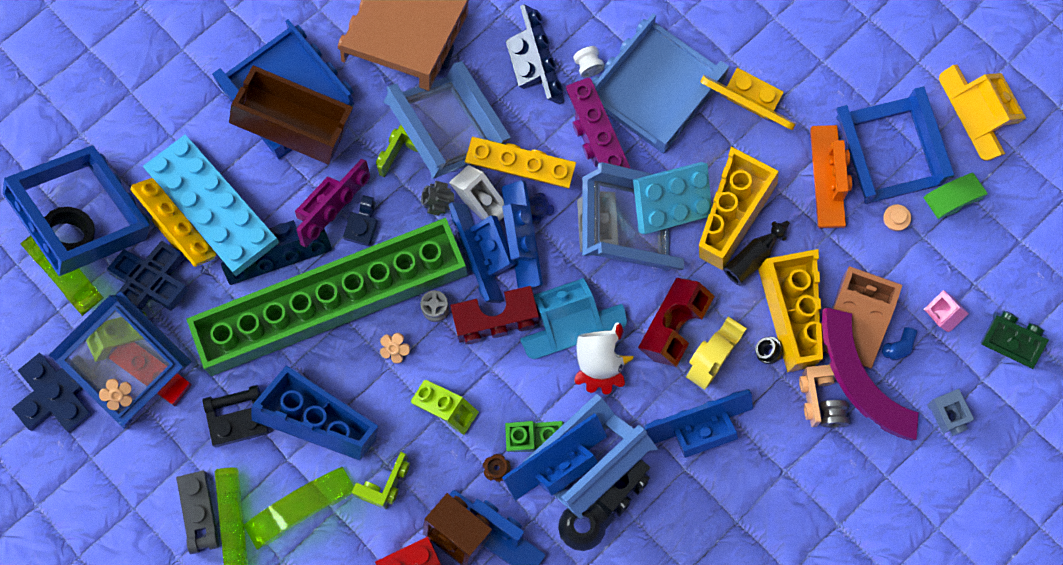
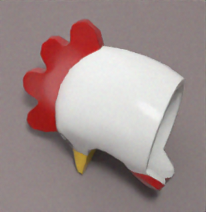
M615 323L610 331L585 333L577 338V359L580 371L576 373L574 381L577 385L586 383V391L590 393L595 392L600 387L602 393L608 395L612 392L613 385L618 387L625 385L624 376L621 371L625 364L633 360L634 356H622L614 352L615 344L622 338L624 332L621 323Z

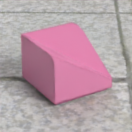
M944 290L924 309L937 325L947 332L952 331L969 314L952 295Z

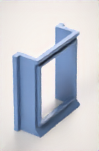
M598 394L589 400L526 459L531 458L594 413L598 416L604 430L609 428L623 439L568 491L563 489L553 495L580 520L583 518L582 513L641 460L648 451L659 450L643 427L638 425L635 429L616 416Z

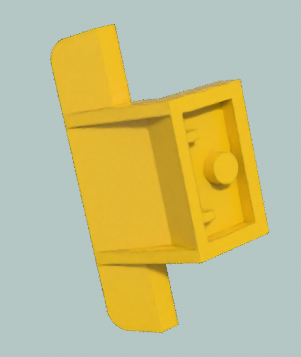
M958 64L944 70L939 76V81L980 158L984 161H990L1004 155L1005 152L994 131L1004 125L1019 124L1026 117L1003 74H984L968 84Z
M736 68L727 86L704 74L700 80L702 84L721 93L725 99L766 120L771 119L791 130L797 124L774 111L783 94L782 90L739 68Z

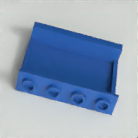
M289 19L285 21L288 29L227 73H224L221 68L212 73L217 85L231 102L235 99L239 89L243 87V82L254 65L349 106L354 105L352 98L354 92L345 80L341 82L336 77L338 72L329 61L325 63L321 59L323 55L314 43L310 45L305 40L307 36L299 25L294 26ZM261 137L278 160L292 151L290 148Z

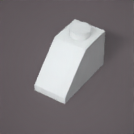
M468 165L449 182L462 201L481 220L491 215L497 216L499 221L504 217L502 208L504 200L482 171Z

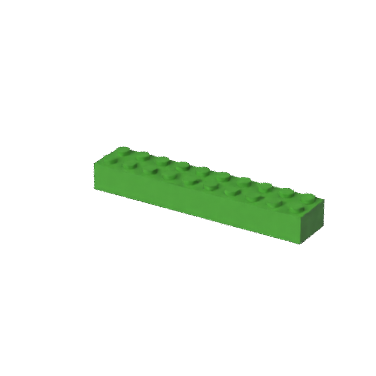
M443 218L186 318L203 368L211 376H214L465 277L468 274L446 218Z

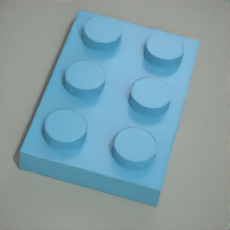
M699 162L633 179L639 233L648 234L706 218L711 212L712 205L707 163Z

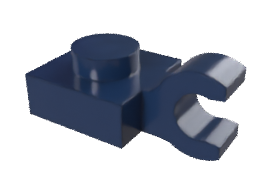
M363 195L359 214L350 213L343 235L344 240L370 247L378 223L377 219L371 218L376 204L373 197Z

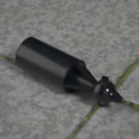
M772 222L770 234L754 238L723 268L727 277L735 284L741 286L767 258L771 257V251L776 239H781L782 241L787 239V228L790 222Z

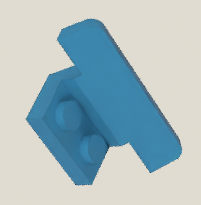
M582 278L533 295L545 330L520 338L527 356L531 359H537L577 345V338L581 334L610 331L617 322L621 323L624 328L627 324L625 309L622 304L598 311L593 294L585 279Z

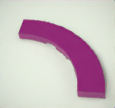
M831 308L823 309L822 330L824 345H827L831 369L845 395L866 418L869 417L884 431L909 441L917 440L919 412L909 410L888 398L873 383L863 368L854 344L852 313Z

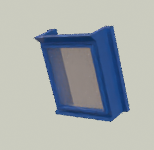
M122 291L117 295H109L49 354L123 429L133 421L132 418L179 371L184 370L192 362ZM109 379H117L119 386L122 382H128L132 386V390L129 393L132 397V402L129 406L125 407L120 404L117 410H110L107 407L108 401H102L99 398L100 390L106 388V382Z

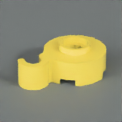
M728 316L721 329L715 332L709 342L704 340L689 362L693 366L686 378L705 390L747 328Z

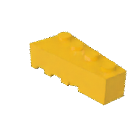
M819 249L767 258L758 269L776 335L783 346L782 356L787 373L816 366L823 359L822 323H820L819 313L821 298H819L818 289L820 273L817 265Z

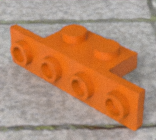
M837 125L812 126L810 136L818 228H845L844 199L847 193L852 190V177L847 175L850 152L845 150L844 140H838Z

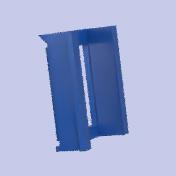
M924 86L915 88L908 98L851 112L848 105L837 107L838 115L836 118L840 122L865 204L942 186L948 178L954 176ZM910 112L931 176L875 190L854 125Z

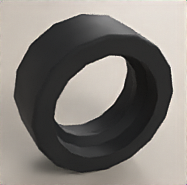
M58 207L44 217L51 228L58 224L67 223L78 227L84 233L83 240L77 243L61 242L67 251L93 241L95 234L94 222L88 214L80 209Z

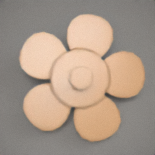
M395 333L392 337L385 334L380 340V343L384 346L380 349V354L383 358L391 356L392 362L400 363L403 361V355L405 356L410 353V346L406 343L401 344L404 341V336L400 333Z
M109 379L106 382V388L100 390L99 398L102 401H108L107 407L110 410H117L120 404L127 407L132 402V397L129 395L132 386L128 382H122L119 386L117 379Z

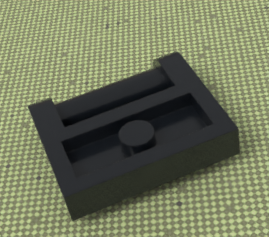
M258 385L250 386L249 390L213 399L210 396L202 399L214 448L269 434L268 426L252 421L251 408L221 416L216 414V409L250 400L254 403L261 395Z

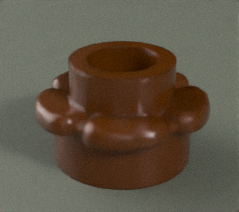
M494 454L486 458L483 463L484 475L490 481H503L502 477L511 470L510 462L505 460V457L501 454ZM499 466V470H494V467Z

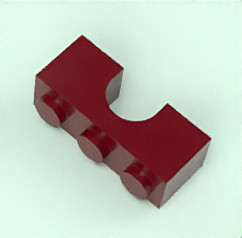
M676 278L638 348L654 362L677 367L689 345L679 335L681 326L692 318L702 320L715 296L698 281Z
M531 286L504 292L506 307L497 316L485 315L480 310L477 299L450 305L459 343L474 344L481 341V337L492 335L493 338L507 335L510 330L519 329V331H527L533 329L535 324H539V316Z

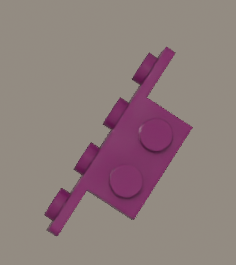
M588 77L567 85L566 91L575 109V121L572 122L577 137L582 136L585 144L582 147L587 160L592 159L595 167L598 166V163L604 162L630 169L591 78Z
M360 159L340 182L327 176L295 210L297 219L303 221L297 227V233L302 246L307 247L313 240L317 239L320 232L329 222H332L340 210L351 202L353 196L361 187L368 183L370 173L366 160Z

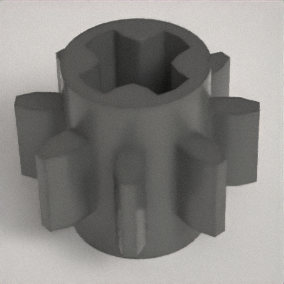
M435 181V184L425 186L421 195V203L425 208H428L427 213L439 216L440 213L450 210L448 204L454 202V193L451 189L447 188V183Z

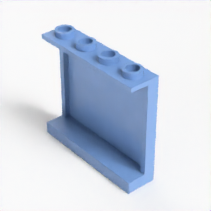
M653 13L648 20L643 19L636 28L637 33L632 39L627 38L620 47L621 52L616 58L611 57L604 66L605 71L600 77L595 76L592 82L605 112L664 154L715 92V90L700 82L703 74L722 83L727 77L729 66L722 61L716 66L655 23L656 15Z

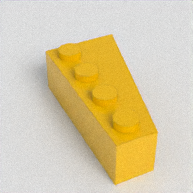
M733 147L730 148L728 160L713 200V206L699 243V258L723 270L778 185V170Z

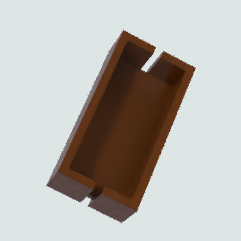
M253 65L243 82V87L239 89L231 104L229 123L329 165L349 125L353 107Z

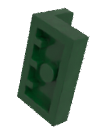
M1004 310L1002 314L995 311L993 320L981 341V345L1034 369L1049 341L1048 337L1043 334L1045 330L1033 323H1029L1026 326L1017 322L1019 317Z

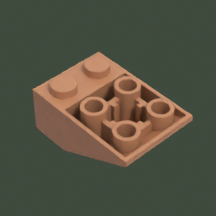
M849 266L842 277L832 309L852 313V332L858 357L862 366L871 369L895 310L902 285ZM822 336L823 352L828 353L827 345H824Z

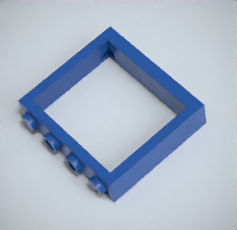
M94 145L4 178L2 194L58 276L67 274L147 240L150 228L148 217L140 212L134 197L126 192L119 176L111 171L105 156L101 153L99 154ZM89 166L130 226L67 251L26 190Z

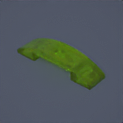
M31 235L20 243L82 316L104 298L79 268L58 276Z
M337 468L273 503L246 522L244 527L256 549L259 550L281 537L283 532L330 504L333 506L350 496L354 486L344 468Z

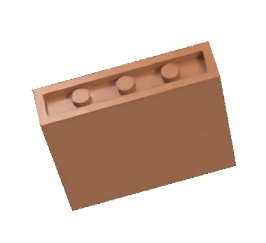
M361 0L357 15L351 17L346 35L343 34L338 42L341 62L345 63L350 54L418 77L419 88L429 91L468 16L469 0Z

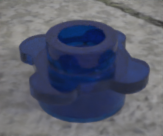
M537 193L529 199L534 224H539L542 218L554 213L553 205L548 203L543 193Z

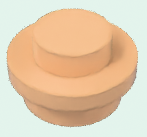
M895 204L886 209L883 220L889 229L902 231L909 226L911 214L906 207Z

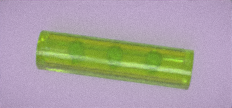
M238 468L216 469L214 472L224 565H248Z

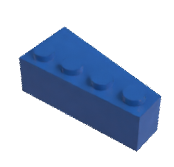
M287 365L251 406L252 421L359 461L377 438L378 425Z

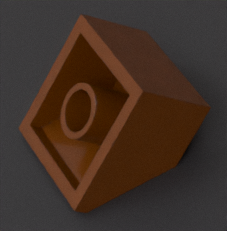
M446 493L424 519L423 535L428 536L434 544L460 565H471L490 538L492 531L489 527L490 523L482 515L476 514L475 516L467 509V504L458 496L452 497Z

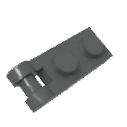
M203 470L176 477L189 554L199 553L200 549L208 547L210 550L219 548L218 533L206 471ZM206 529V536L198 538L197 531Z

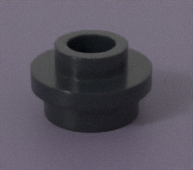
M765 337L758 341L755 351L761 362L773 364L782 356L783 346L775 337Z

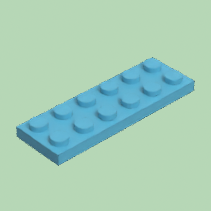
M186 134L143 165L146 172L164 190L235 276L239 275L279 243L274 234Z

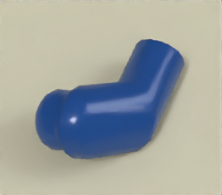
M905 327L900 341L893 344L886 343L883 346V356L891 360H899L910 355L917 336V330Z

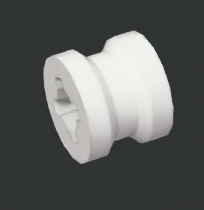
M596 46L583 48L573 56L575 63L580 66L579 73L583 78L595 76L604 69L605 64L599 59V51Z

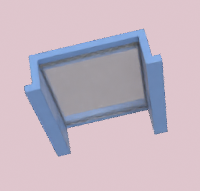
M462 61L454 63L445 78L434 81L429 91L416 87L402 92L397 83L388 86L386 89L388 94L383 103L391 107L432 173V179L470 165L465 163L472 136L504 144L511 138Z
M600 162L598 163L597 170L583 177L582 256L594 255L661 268L664 271L684 269V258L669 256V228L648 234L639 233L633 179L653 174Z

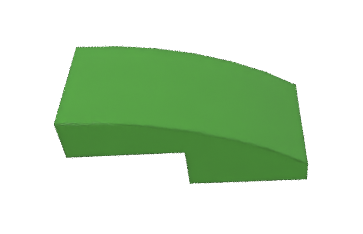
M972 172L942 185L926 194L923 198L936 217L940 219L957 213L963 206L982 200L988 193Z
M533 421L505 423L506 451L534 452L564 422L534 423Z

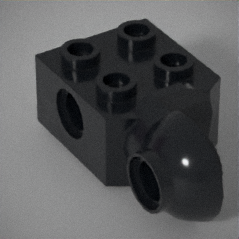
M639 460L619 479L625 482V488L618 489L613 485L582 513V519H586L591 526L590 530L586 533H579L575 530L574 523L579 518L568 508L564 510L558 525L559 534L564 543L570 548L580 551L593 549L600 544L605 536L606 529L616 519L615 513L620 517L630 505L632 499L629 497L633 492L639 495L649 483L650 477L648 473L651 467L643 460Z

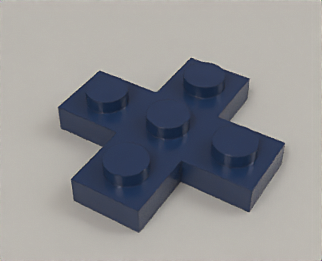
M163 241L155 247L145 260L124 249L107 268L110 275L125 283L116 295L122 291L140 310L152 299L172 311L189 291L185 284L170 276L184 260L183 253Z
M40 352L17 370L34 390L12 408L28 430H34L53 414L64 429L71 433L92 416L76 396L83 388L63 368L56 371ZM77 355L72 359L92 381L97 378V375L81 356Z

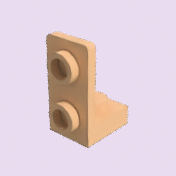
M830 364L806 367L802 376L799 377L800 390L806 394L807 403H804V414L806 420H810L811 427H817L821 423L815 383H818V386H828L834 384V380H836Z

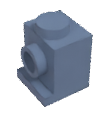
M960 389L937 397L927 404L943 434L951 432L952 436L958 435L968 430L967 424L974 420ZM946 412L953 414V421H950Z

